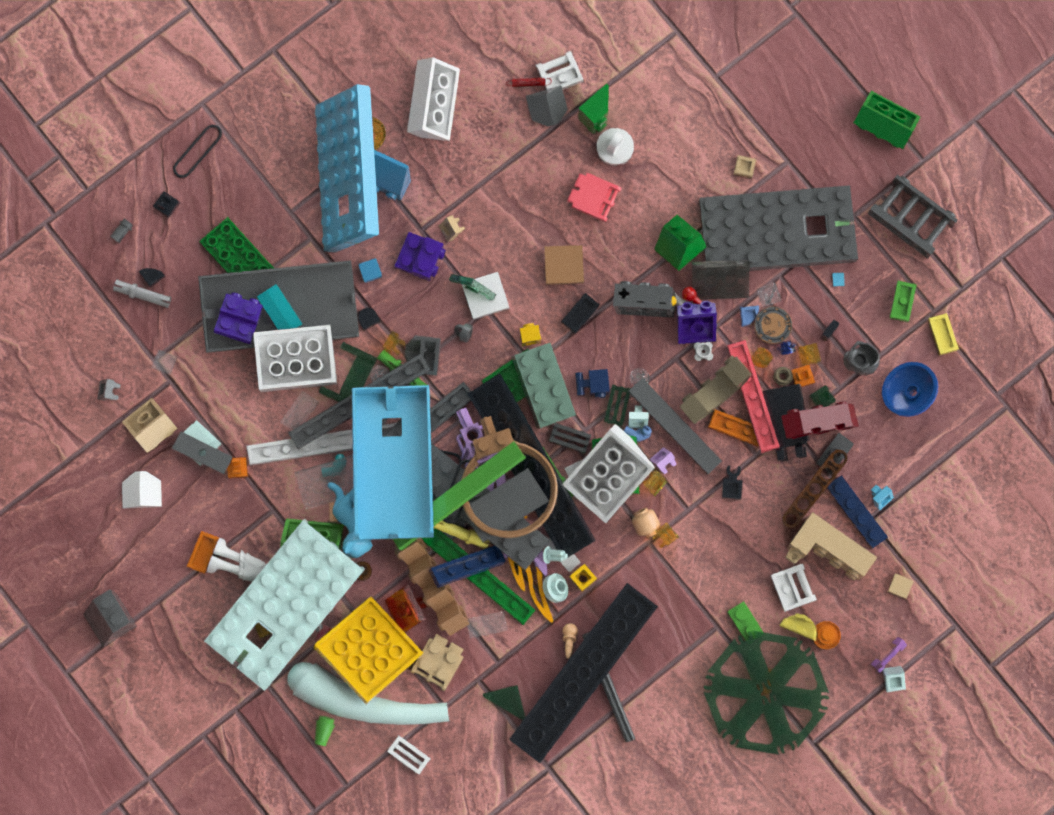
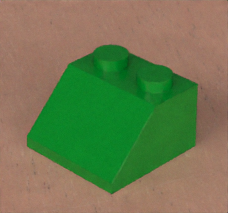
M607 83L579 107L578 120L592 134L597 131L601 132L607 126L609 85Z
M677 214L663 226L654 250L677 271H680L707 246L702 235Z

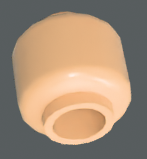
M646 507L633 514L632 524L638 535H646L648 538L657 533L656 530L660 527V522L654 510Z

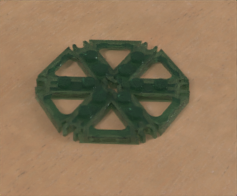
M753 631L755 633V639H753L752 633L747 632L749 635L747 641H744L741 635H739L738 641L741 644L738 645L735 637L706 672L713 673L714 676H705L706 679L712 681L711 686H703V688L711 690V693H703L719 735L724 729L726 731L722 734V738H725L728 734L732 735L733 739L729 744H735L738 739L739 741L734 747L780 755L777 750V746H779L780 752L784 754V746L786 744L790 745L791 750H795V746L792 741H795L798 748L826 714V712L822 713L818 710L819 708L822 710L828 709V707L821 705V700L829 699V696L821 695V693H829L814 651L809 656H806L811 648L807 647L805 651L800 649L802 640L798 641L796 646H794L798 638ZM763 641L782 643L787 647V652L770 672L760 649V644ZM732 653H741L751 680L725 676L721 673V667ZM809 664L817 682V687L814 690L785 686L801 665ZM762 683L767 689H771V693H769L770 703L766 696L761 695L764 688ZM719 695L747 699L728 722L722 719L716 704V698ZM782 705L811 711L812 718L800 733L796 734L791 731ZM762 713L773 738L770 744L749 742L746 739V733Z

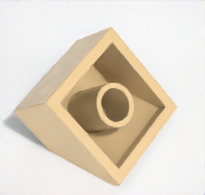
M153 398L122 421L147 453L156 448L161 441L171 436L177 429Z

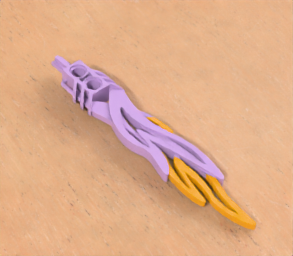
M467 408L456 412L463 428L456 438L462 452V461L463 459L471 460L475 455L473 441L467 438V434L475 432L478 438L484 437L481 431L483 429L482 425L479 426L478 422L473 424ZM460 438L463 439L465 443V448L463 447ZM497 453L483 457L477 462L479 465H482ZM505 474L494 481L497 487L506 482ZM494 482L486 487L489 491L494 490ZM541 551L533 562L536 566L538 590L543 607L538 602L534 592L530 565L526 569L530 594L541 614L552 623L553 617L543 591L542 574L547 576V566L543 560V551ZM503 553L504 558L509 560L518 586L522 591H525L521 567L518 566L517 575L514 561Z

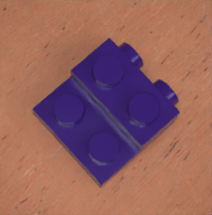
M409 232L395 263V268L430 281L431 277H435L439 267L437 263L439 259L442 260L445 255L446 249H444V244Z
M238 293L226 294L214 333L251 344L262 314L263 305L254 298H250L249 301L242 299V296Z
M703 301L701 304L684 302L682 305L677 306L678 344L716 341L717 311L715 303L710 301Z

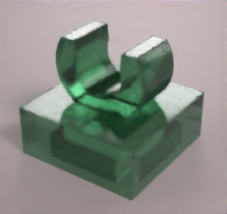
M826 385L809 395L815 406L823 405V407H827L836 402V399Z

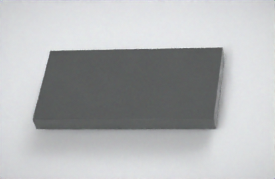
M527 468L477 499L470 506L481 522L490 528L503 531L549 502V500ZM464 508L462 509L482 543L493 537V535L479 529L469 519Z

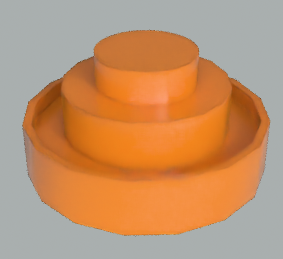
M823 621L816 625L817 637L816 641L813 642L818 648L829 650L839 644L841 632L835 623Z

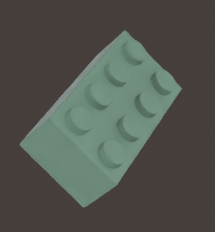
M551 343L511 356L537 429L576 415Z

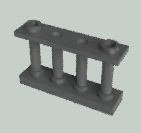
M896 175L892 182L896 185L881 205L874 203L868 215L928 259L935 250L933 242L947 224L953 227L958 219L955 218L954 213L944 210L913 187L907 178ZM903 190L911 198L898 215L892 217L887 213V209ZM918 201L926 209L911 228H907L903 225L902 220ZM934 213L942 220L928 238L923 240L918 236L917 232L930 215Z

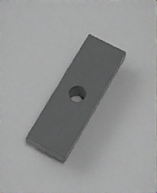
M182 431L172 447L173 450L222 474H225L233 459L232 456ZM202 450L206 451L205 456H200Z

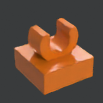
M810 365L791 370L795 385L801 384V387H805L815 383Z
M246 457L232 459L227 469L229 479L248 477Z

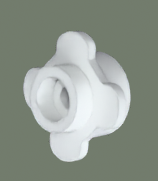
M695 343V360H712V343Z

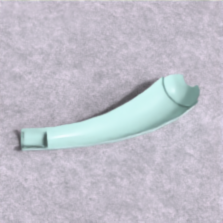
M297 663L288 673L287 681L290 689L293 691V695L317 709L339 717L368 723L396 725L449 721L447 702L415 704L396 702L375 696L370 702L365 704L346 682L332 675L316 663Z

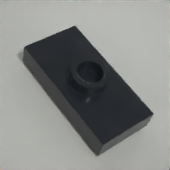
M585 293L562 319L561 323L576 335L599 308L600 304Z

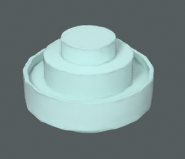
M559 574L548 575L543 581V591L547 599L553 603L566 599L569 590L566 580Z

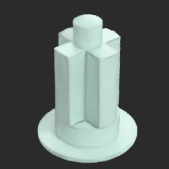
M549 546L543 551V560L546 564L550 563V561L562 562L568 557L564 550H552Z

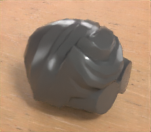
M857 341L844 354L843 361L849 371L867 376L876 372L880 364V355L871 344Z

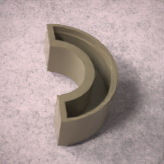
M731 356L724 362L726 366L721 367L715 372L716 377L712 381L710 379L706 380L701 385L702 389L693 395L689 393L682 399L684 403L679 407L694 424L718 408L752 376L751 372L738 357Z

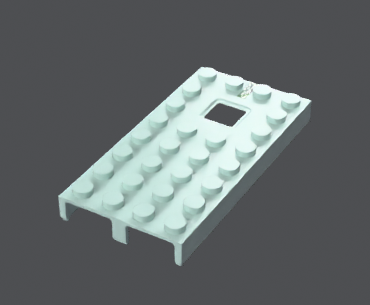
M304 519L209 634L205 642L265 691L365 568L358 566L341 552L335 543L329 542ZM257 622L273 634L262 649H259L246 638Z

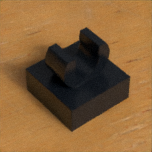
M163 191L153 207L170 218L180 202Z

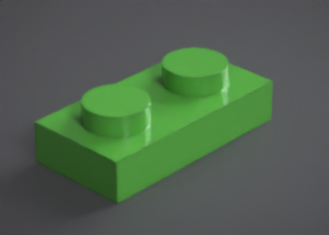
M897 281L890 319L909 322L916 284Z
M744 601L727 612L748 645L765 635Z

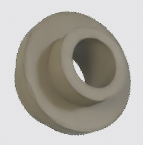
M779 367L773 374L775 383L780 386L788 385L793 378L791 370L787 367ZM785 374L786 379L781 380L779 375Z

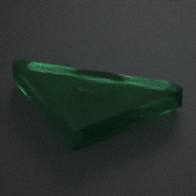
M451 274L449 278L450 282L465 285V289L476 294L481 293L491 301L496 297L494 292L473 278Z
M518 685L483 694L484 698L522 721L525 719L526 716Z

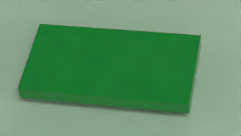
M228 217L199 241L227 273L274 268Z

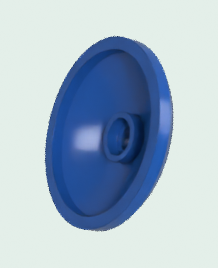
M907 362L894 368L887 375L882 387V397L885 405L894 414L903 417H912L923 413L933 404L938 394V380L935 373L927 365L919 362Z

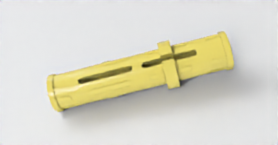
M443 520L433 527L464 540L468 545L471 543L483 549H486L489 545L487 544V542L489 543L488 540L482 543L477 533L472 529L467 530L453 523H446Z

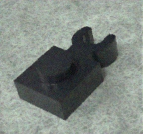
M727 466L726 474L729 479H723L722 499H742L743 480H737L741 473L740 466L737 467V473L735 474L731 473L730 466Z

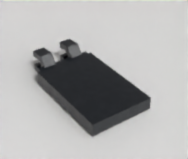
M801 384L763 391L766 406L780 448L776 449L778 461H788L786 447L795 446L797 458H806L805 444L810 441L809 435L796 439H787L781 417L792 409L805 410Z

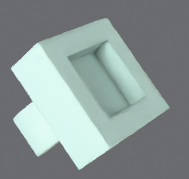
M635 405L634 412H629L628 427L643 428V426H648V412H642V406Z

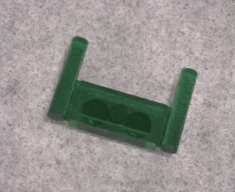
M345 342L342 343L340 349L357 357L340 389V393L338 394L323 386L319 390L320 394L337 402L352 395V388L364 387L377 362V357Z

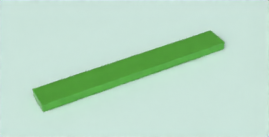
M514 441L433 501V527L526 458ZM418 538L393 540L398 549L402 551Z

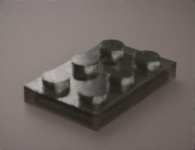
M749 260L692 262V287L696 290L697 297L700 300L749 298Z

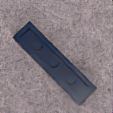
M842 475L829 484L826 489L871 549L888 538Z
M492 546L432 567L429 573L437 588L501 566L505 564L506 559L497 547Z

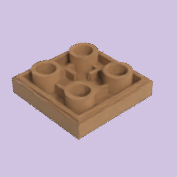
M582 245L544 247L546 285L584 284Z

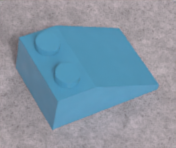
M374 150L376 192L386 193L385 196L392 200H402L411 182L409 166Z

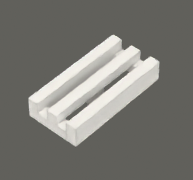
M400 736L397 737L387 751L417 774L421 773L430 760L428 756ZM399 741L424 758L423 763L399 746ZM394 748H397L403 754L408 756L410 759H412L414 762L420 765V767L417 769L415 766L410 764L400 755L395 753L393 751Z

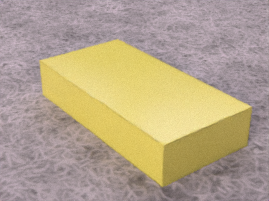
M948 314L929 318L928 322L939 356L957 351L959 348Z

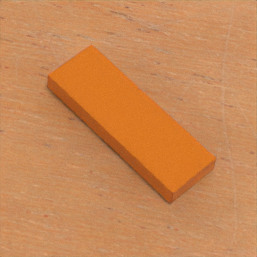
M714 410L708 428L759 447L752 423L719 410Z

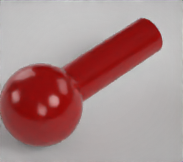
M685 287L682 290L681 296L683 300L693 304H701L702 301L697 297L696 290L693 287Z

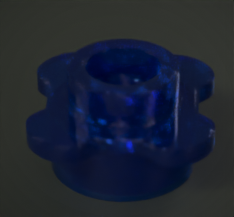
M791 340L780 343L777 350L780 351L781 355L790 354L796 351L795 346L797 344L795 342L792 343Z

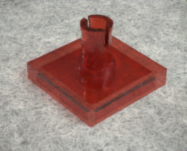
M409 585L402 587L384 600L395 623L405 633L426 620L421 609L427 607L425 603H421L423 597L416 599Z

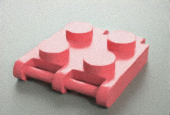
M587 173L586 176L579 174L574 184V187L578 188L579 191L572 189L567 202L572 204L573 209L607 222L609 210L614 206V199L622 188L590 173ZM614 190V193L611 199L609 200V197L611 196V193ZM608 205L604 214L602 215L605 206Z

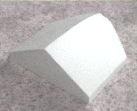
M138 471L131 474L122 482L123 509L162 507L161 480L146 471Z

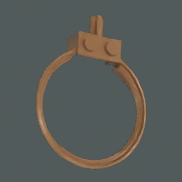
M491 416L480 420L485 436L472 440L475 455L465 468L462 479L476 469L479 465L478 460L500 452L514 441L509 428L496 432ZM516 441L514 442L522 453L530 455L541 463L550 480L551 495L549 504L540 518L523 529L502 531L490 528L481 522L472 511L469 501L463 504L467 516L479 529L490 535L502 538L524 536L539 528L552 513L558 494L556 475L548 460L531 446Z

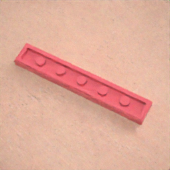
M746 340L727 345L730 357H738L752 374L749 380L741 387V392L761 453L780 448Z

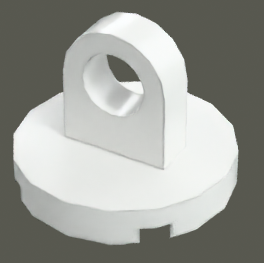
M611 128L604 131L597 141L599 158L611 166L626 163L634 151V142L631 136L625 130L619 128Z

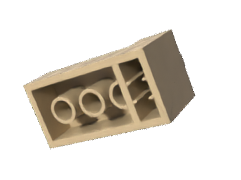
M813 512L786 548L789 551L785 557L795 564L799 559H803L813 548V552L817 556L829 559L830 565L836 569L841 568L846 571L845 575L852 580L863 578L877 558Z

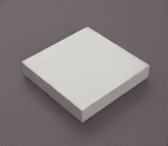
M498 272L462 283L473 320L509 309Z

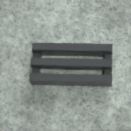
M555 423L549 442L585 454L591 435ZM557 429L584 437L586 441L558 432ZM555 435H556V436H559V437H562V438H565V439H568V440H571V441H574V442L583 444L584 447L582 448V447H579V446H576V445H573V444H570V443H567V442H564V441L555 439L554 437H555Z

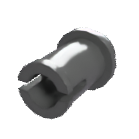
M126 219L120 220L119 226L110 235L119 244L128 231H132L133 225Z

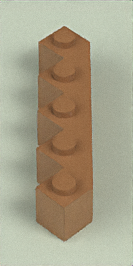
M422 538L416 539L402 551L395 544L396 550L394 552L400 561L404 560L409 567L410 573L408 576L410 580L422 588L424 594L422 599L428 608L431 607L436 612L438 617L437 625L441 631L445 630L451 636L469 625L466 612L462 605L457 603L454 597L455 593L450 585L447 584L437 588L429 570L438 565L434 558H431L426 551L427 546Z

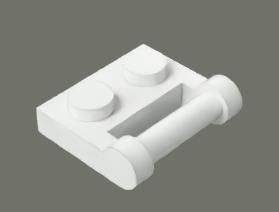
M571 51L545 64L540 63L536 65L540 77L546 79V90L560 85L564 90L583 82V77ZM567 62L570 64L550 74L545 72Z
M803 564L770 576L784 612L817 600L815 594L813 595L803 571L805 569ZM791 574H797L806 598H800Z

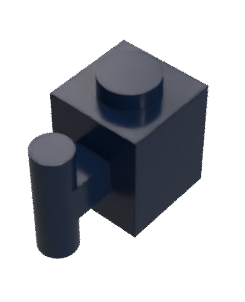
M608 369L589 370V379H583V372L575 373L577 396L585 395L584 388H589L590 396H594L595 399L606 398V395H609Z

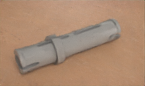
M118 279L115 284L122 286V288L113 287V291L129 295V298L133 299L135 297L166 307L167 309L170 303L163 302V300L171 302L172 299L171 296L159 294L138 287L137 284L133 283L131 285Z

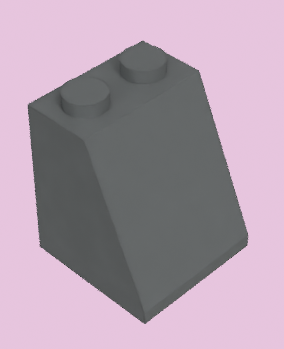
M110 589L93 599L83 614L103 647L137 627L118 594Z

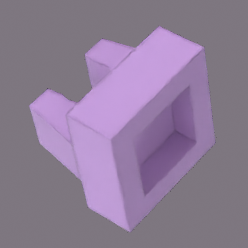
M664 447L649 459L664 474L668 472L665 468L668 463L673 467L676 465L674 455Z

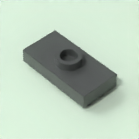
M838 433L816 464L821 467L831 453L838 449L845 451L847 454L854 443ZM840 453L833 456V460L837 464H840L844 459ZM823 469L830 475L832 474V471L830 469Z

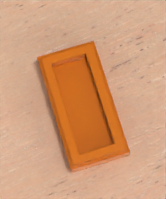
M201 531L186 567L205 574L219 537Z

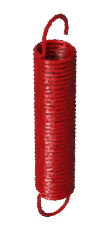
M545 78L509 80L512 81V87L545 86L546 84Z

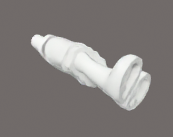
M219 538L213 554L239 562V565L212 556L207 572L214 573L220 569L239 576L238 578L253 582L267 564L251 556L249 553L245 554L242 550L238 553L229 549L226 546V541Z

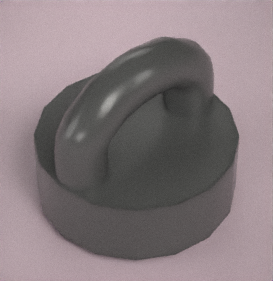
M465 323V325L458 324L455 326L454 332L460 337V341L467 343L470 340L473 325Z

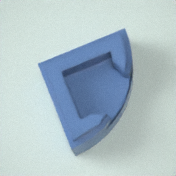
M759 305L740 307L742 327L750 325L756 319Z

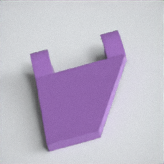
M897 637L892 642L896 646L881 661L875 659L870 664L877 669L878 673L885 668V665L899 650L902 651L907 646L903 639Z

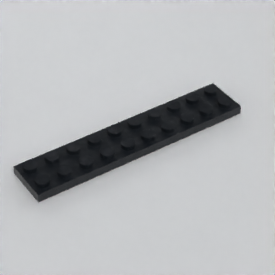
M497 374L469 392L468 396L480 417L483 419L484 417L491 416L496 432L509 428L514 441L536 449L551 464L557 479L558 494L552 513L542 525L556 550H564L565 554L568 555L567 558L594 543L596 540L569 492L564 487L561 478L501 374ZM523 453L526 458L511 469L512 473L516 476L528 468L547 499L550 500L551 485L545 468L535 458ZM549 502L535 510L538 518L545 512Z
M626 583L509 740L541 764L658 606Z

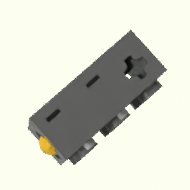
M621 281L620 284L615 283L613 307L618 315L674 318L677 300L673 287H670L669 284L660 283L658 286H651L650 283L640 282L639 285H633L628 281Z

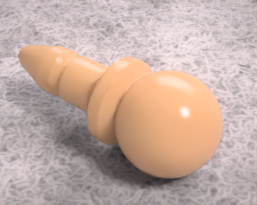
M572 623L566 624L562 630L567 659L571 657L573 643L576 642L578 634L576 625Z

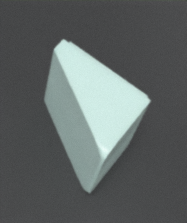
M901 666L883 669L886 692L906 689L905 673Z

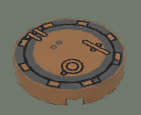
M767 307L758 313L754 322V330L757 337L765 343L777 345L789 337L792 331V320L784 309Z

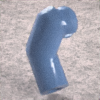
M626 426L624 432L627 435L637 437V442L648 439L651 436L652 430L649 426H643V428L633 430Z

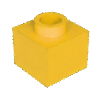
M529 323L520 328L522 347L541 343L539 325Z
M585 564L569 577L581 592L597 580ZM584 575L587 578V580L585 582H581L579 580V577Z

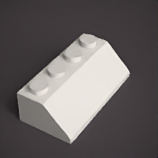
M433 57L417 61L408 133L421 138L450 141L459 68Z

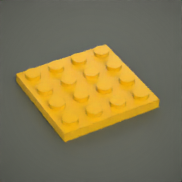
M371 596L313 646L365 704L370 702L423 654L419 647Z

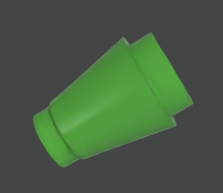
M319 716V719L316 720L315 744L326 746L335 727L333 718Z

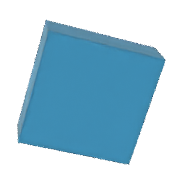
M376 258L358 264L364 283L382 277Z

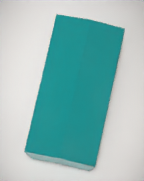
M277 284L257 296L278 330L294 329L302 326V322Z

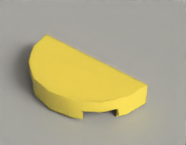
M792 615L787 619L785 618L779 625L782 628L816 641V626L805 615Z

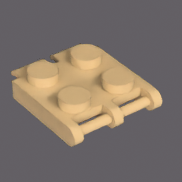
M436 634L434 639L429 638L422 651L423 654L417 659L411 673L419 674L426 678L427 682L431 681L442 687L441 690L445 691L464 658L461 656L464 649L454 643H451L449 648L445 647L448 640ZM417 668H420V669L424 670L425 672L429 673V676H428L427 674L421 672V671L418 670ZM434 676L445 683L443 684L432 677Z

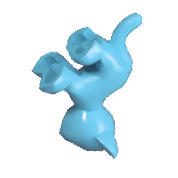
M330 482L327 487L336 494V501L332 509L333 515L349 531L342 544L343 553L350 558L361 557L373 545L371 540H355L353 489L347 495H344L342 489L337 484Z

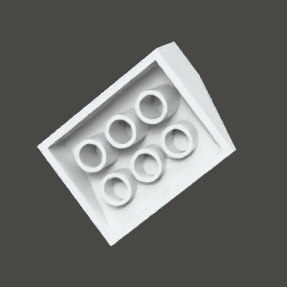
M331 325L254 333L260 392L337 384Z
M615 424L563 485L606 523L655 467L631 437Z

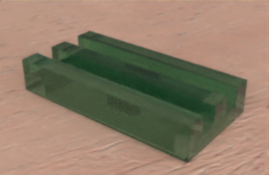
M612 384L604 419L605 423L623 426L630 396L628 391L631 388H623L622 386L619 387ZM616 390L619 392L615 405L613 419L611 420L609 419V415L614 397V392ZM622 392H625L626 396L620 421H616Z

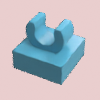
M875 485L871 489L874 496V505L879 510L894 498L893 492L888 486L881 490L879 486Z

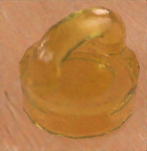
M760 347L756 349L751 359L757 367L766 368L773 360V356L767 349Z

